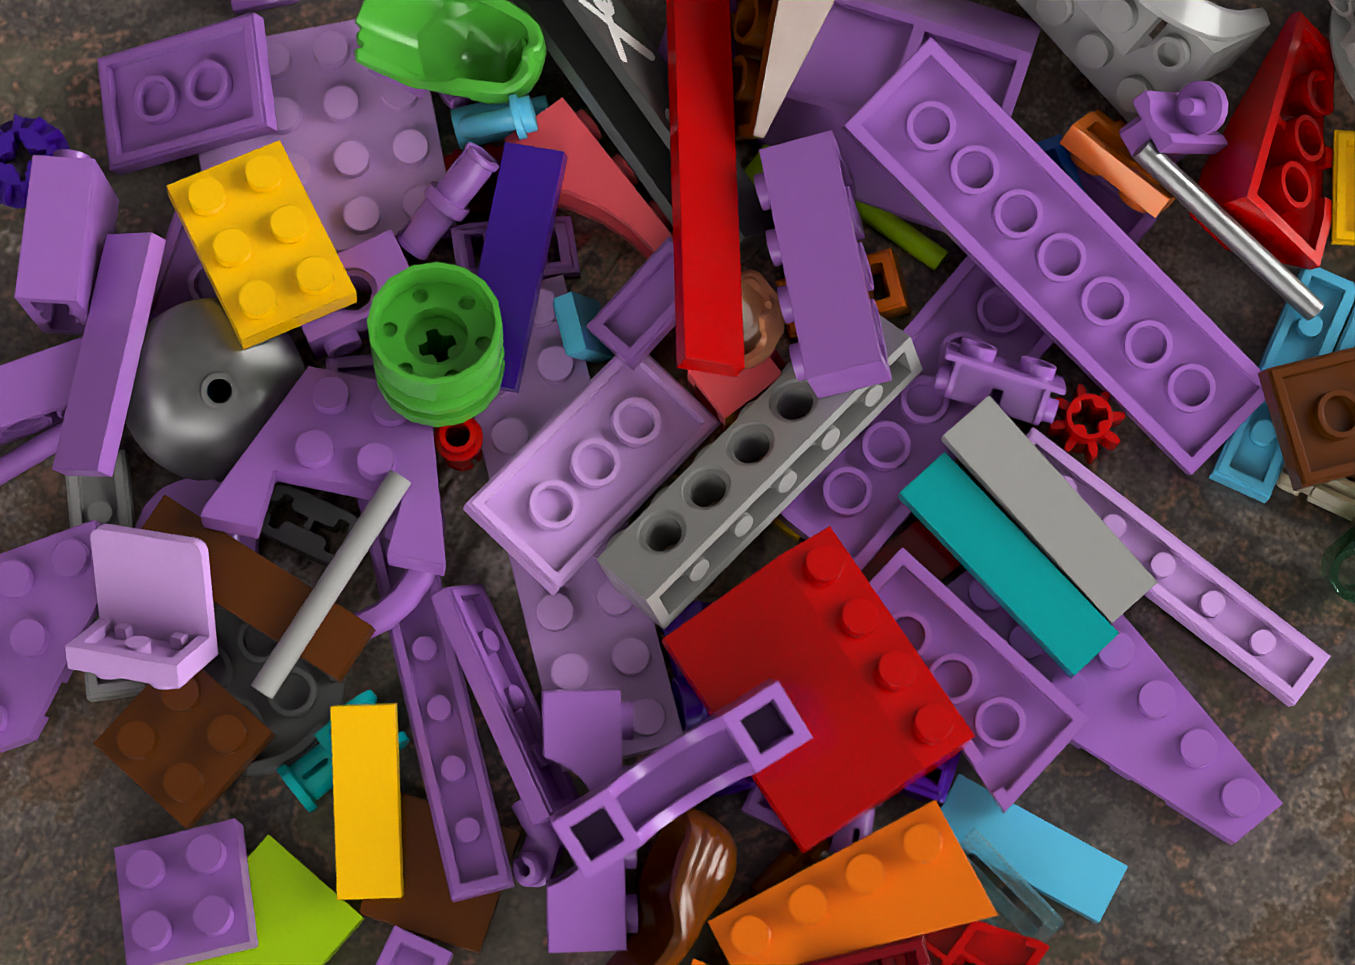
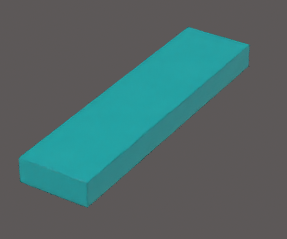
M945 452L899 493V500L1070 678H1073L1119 634Z

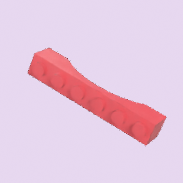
M563 97L536 116L538 131L528 133L527 139L519 140L516 130L504 138L505 142L565 152L568 158L557 208L573 211L603 224L629 242L646 261L669 236L673 238L670 232L673 230V226L654 199L647 203L634 186L638 184V180L628 163L619 154L612 158L598 142L602 139V135L592 118L583 109L575 113ZM774 349L764 362L756 367L743 370L737 377L688 370L687 387L695 398L721 422L718 427L724 433L730 424L737 420L741 410L751 401L757 400L780 377L782 373L780 370L785 368V364L780 354Z

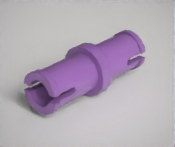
M468 142L465 145L463 152L439 182H430L424 190L426 199L404 227L395 234L397 242L418 259L426 260L431 250L454 221L461 222L470 212L469 202L492 173L496 172L499 168L498 162L493 156L473 142Z

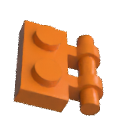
M1097 109L1095 112L1090 111L1072 124L1059 144L1071 152L1070 157L1080 169L1094 176L1100 175L1118 189L1119 197L1129 207L1141 213L1148 212L1156 218L1175 201L1176 198L1132 158L1119 133V130L1128 124L1120 118L1115 122L1100 109Z

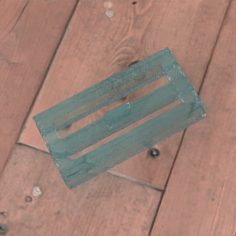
M975 828L959 843L966 857L974 851L1044 923L1038 929L968 858L991 903L1024 936L1045 943L1064 925V919ZM992 917L978 920L1002 928Z

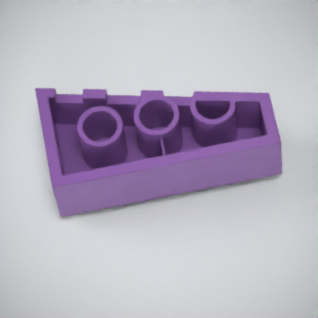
M832 130L759 149L763 172L754 175V182L763 211L771 209L775 228L766 230V240L774 266L783 265L787 285L777 287V293L785 322L787 324L795 322L799 342L790 344L789 352L797 380H807L818 399L892 381L880 314L874 298L869 299L868 291L874 289L871 267L862 242H857V240L864 239L865 235L862 219L859 212H857L853 197L857 196L855 182Z

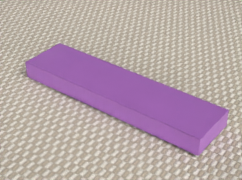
M152 232L106 235L52 470L64 475L113 476L166 243L165 239Z
M478 583L445 587L430 597L532 824L537 825L550 821L549 816L577 800L580 796L569 772H563L560 763L543 756L542 713L484 586Z

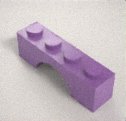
M767 679L549 816V819L587 881L642 846L662 827L694 805L728 785L758 773L813 737L777 680Z
M620 689L541 690L542 753L545 758L558 762L572 770L581 778L589 791L629 767L622 766V740H633L632 701L621 702ZM636 850L587 881L576 863L563 873L546 881V931L549 953L627 950L626 933H638L637 895L625 894V869L636 868Z

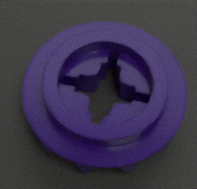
M14 114L11 121L0 125V204L11 208L25 209L32 160L27 163V171H25L26 181L23 180L13 164H7L8 160L16 158V149L19 148L18 143L22 142L30 155L53 156L54 151L61 149L70 150V147L61 131L47 123L40 116L33 119L23 118Z

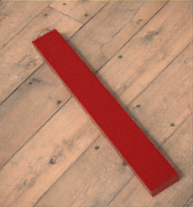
M666 0L677 368L737 377L745 368L730 0Z

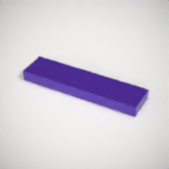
M505 142L477 276L486 282L499 302L503 325L505 372L500 390L519 393L568 157L563 151Z

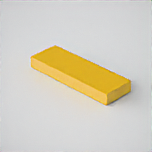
M397 703L333 705L330 709L337 900L401 898L404 895Z

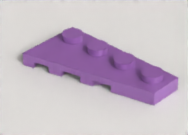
M902 547L869 583L974 733L975 737L961 751L1004 814L1089 722L1090 718Z

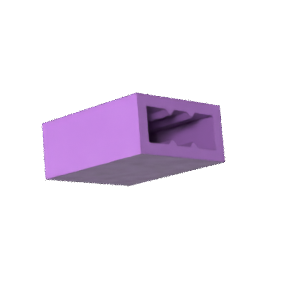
M61 149L54 151L53 156L33 155L14 298L43 333L83 336L106 235L115 234L119 198L96 160L76 150Z

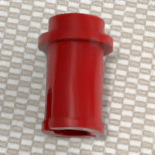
M471 418L462 424L436 427L434 443L436 450L449 467L456 471L464 472L474 468L473 459L477 462L481 460L483 433L477 421ZM453 439L455 442L467 441V443L456 447L452 446L450 441Z

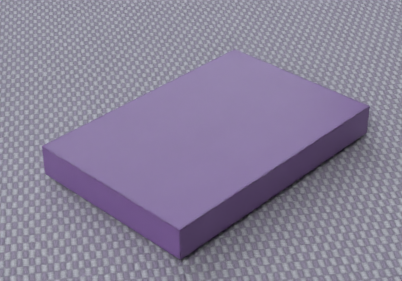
M254 12L97 58L109 170L116 174H128L277 132L264 19Z

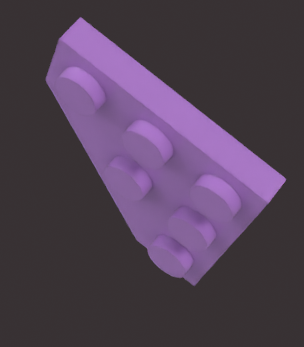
M92 520L0 554V753L38 740L49 719L45 714L61 683H67L74 671L67 667L65 645L92 625L99 611L90 534L94 529L103 524L101 522Z

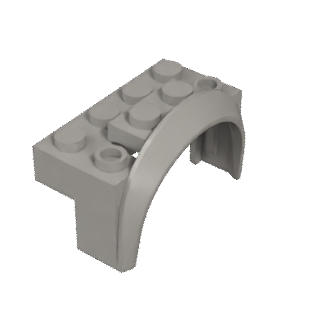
M1016 0L1128 123L1139 116L1132 100L1145 90L1180 92L1187 84L1193 81H1204L1229 69L1270 25L1267 12L1263 7L1231 10L1208 0ZM1162 19L1168 22L1154 39L1149 36Z

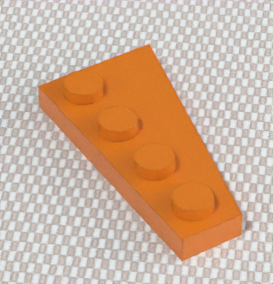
M933 800L709 920L708 924L730 965H798L995 917L998 914L937 801Z

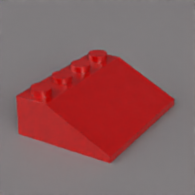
M830 526L772 560L669 633L661 641L710 715L767 679L777 680L813 738L758 773L750 776L802 854L955 757L975 737Z

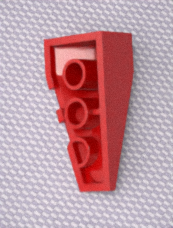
M1298 11L1290 14L1223 131L1222 135H1224L1229 145L1216 154H1210L1202 168L1198 185L1281 263L1312 270L1320 267L1332 222V200L1323 197V170L1333 167V149L1326 145L1324 146V116L1334 111V60L1330 42ZM1189 212V215L1204 230H1206L1224 249L1230 250L1204 224H1202L1191 212Z

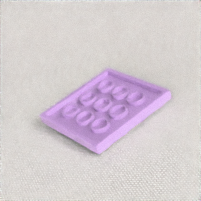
M356 19L266 36L277 132L198 154L201 171L280 140L337 253L388 230H392L395 236L426 199L424 190L430 182H439L446 173L431 91L427 90L421 99L368 71L369 68L357 63L354 50L361 47L357 44L356 34L360 31V28L355 24ZM456 221L451 226H456ZM450 228L441 239L452 237Z

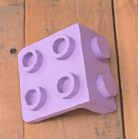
M101 524L90 534L99 619L65 645L68 669L94 673L101 679H129L150 683L152 687L163 690L180 688L218 655L208 548L198 538Z

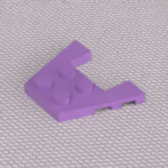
M308 366L203 507L200 516L203 528L259 539L276 482L371 500L389 470H392L411 482V485L397 505L400 508L387 552L388 565L444 576L446 560L433 426L411 422L391 409L379 391L376 379Z

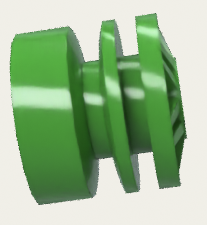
M442 262L412 265L390 277L373 297L367 325L378 389L391 409L411 422L433 427L462 424L485 411L499 393L505 372L503 325L499 302L483 279L466 268ZM441 354L444 362L437 363L433 355Z

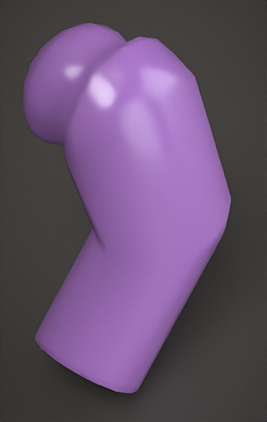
M520 799L511 808L527 836L518 858H515L512 863V874L514 879L522 886L541 887L555 875L565 845L550 821L537 825L532 824Z

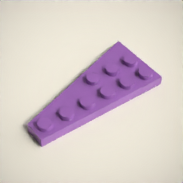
M967 570L946 586L1090 718L1089 722L1069 742L1071 745L1078 749L1082 748L1110 766L1109 769L1128 781L1133 780L1164 800L1167 806L1229 845L1240 840L1283 804L1123 614L1111 624L1119 634L1073 678H1070Z

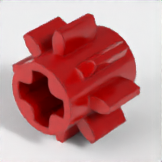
M1078 384L1071 403L1064 398L1056 397L1059 400L1056 415L1062 419L1056 420L1052 424L1050 423L1046 429V435L1052 437L1059 436L1061 443L1064 445L1062 449L1069 455L1071 452L1084 454L1086 462L1093 464L1100 444L1104 448L1114 451L1121 441L1109 429L1122 423L1126 417L1125 412H1112L1111 406L1107 402L1110 394L1106 391H1103L1100 396L1087 394L1084 385ZM1078 414H1084L1086 423L1097 424L1092 434H1087L1084 425H1074Z

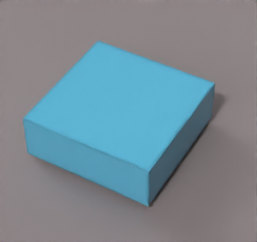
M572 291L553 298V307L566 355L583 361L586 360V362L598 364L614 357L613 352L586 327L601 310L598 300Z

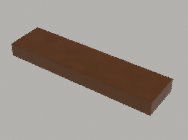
M165 494L141 528L143 530L202 540L208 548L213 602L277 643L313 589L225 532L203 528L200 516ZM334 603L300 655V658L341 683L376 630L372 625L337 603Z

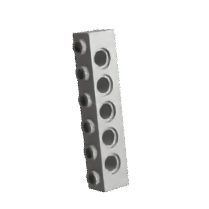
M880 316L892 381L818 399L807 380H797L792 362L790 361L783 369L780 377L757 400L748 403L739 413L737 420L717 440L703 447L697 454L694 462L670 486L661 489L651 501L650 506L627 529L618 532L609 541L606 550L596 560L613 587L665 630L923 370L912 339L908 334ZM806 414L804 417L796 419L797 417ZM759 457H763L761 460H759V461H757V462H754V463H751V462H753L755 459H757V458H759ZM720 500L717 504L707 507L712 502ZM677 543L673 548L663 551L669 545Z

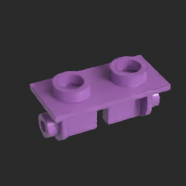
M962 338L960 345L949 341L945 342V359L951 360L953 363L951 367L940 364L933 384L934 388L944 391L943 397L977 406L990 395L992 388L1003 391L998 406L1007 416L1036 426L1041 421L1052 424L1058 409L1059 400L1049 396L1051 392L1065 396L1067 390L1064 377L1055 374L1057 370L1055 365L1030 356H1021L1019 363L996 356L998 350L996 347L972 338Z

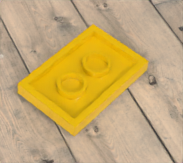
M280 140L166 185L173 207L243 350L357 302V292Z

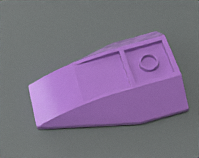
M730 0V13H736L737 0ZM835 0L765 137L751 140L761 146L766 144L770 147L832 130L854 178L857 196H853L855 201L882 209L902 219L944 232L841 127L931 37L1011 117L1041 27L1034 21L968 0ZM666 26L658 52L668 64ZM731 37L733 59L736 52V40L734 37Z

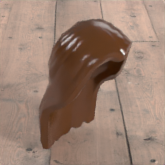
M690 808L657 832L636 878L638 933H632L626 940L627 950L617 951L606 965H679L698 939L707 918L727 894L736 873L737 847L731 833L713 817L705 812Z

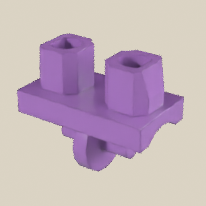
M1193 81L1187 84L1180 92L1145 90L1132 100L1139 116L1119 130L1120 136L1131 156L1148 139L1155 144L1159 153H1164L1173 162L1180 161L1188 154H1216L1229 145L1224 135L1216 132L1224 123L1228 114V100L1222 88L1211 81Z

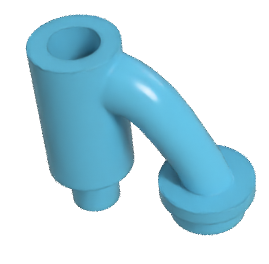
M512 94L508 96V104L478 102L451 109L452 123L460 149L464 150L468 142H473L480 146L503 140L515 130L519 140L527 139L528 133L538 131L536 116L549 107L546 95L530 98L527 95L518 98L517 94Z

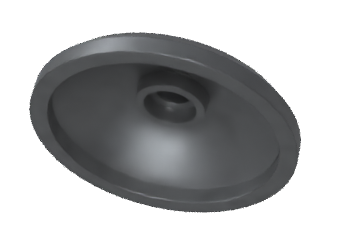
M218 298L187 301L164 311L147 325L125 420L139 446L160 466L188 479L196 481L213 479L223 482L305 372L304 364L298 349L287 332L243 350ZM218 378L226 381L230 388L228 398L221 403L211 401L207 395L209 383Z

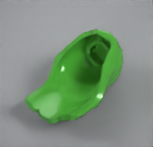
M363 0L356 16L355 24L360 28V31L356 34V40L361 48L354 50L355 61L377 73L415 89L466 97L487 104H508L509 95L517 94L519 98L525 96L533 89L539 80L545 63L546 45L540 25L527 12L508 0Z

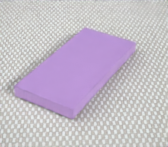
M649 354L635 370H632L615 355L465 504L463 510L554 596L718 428L721 422Z

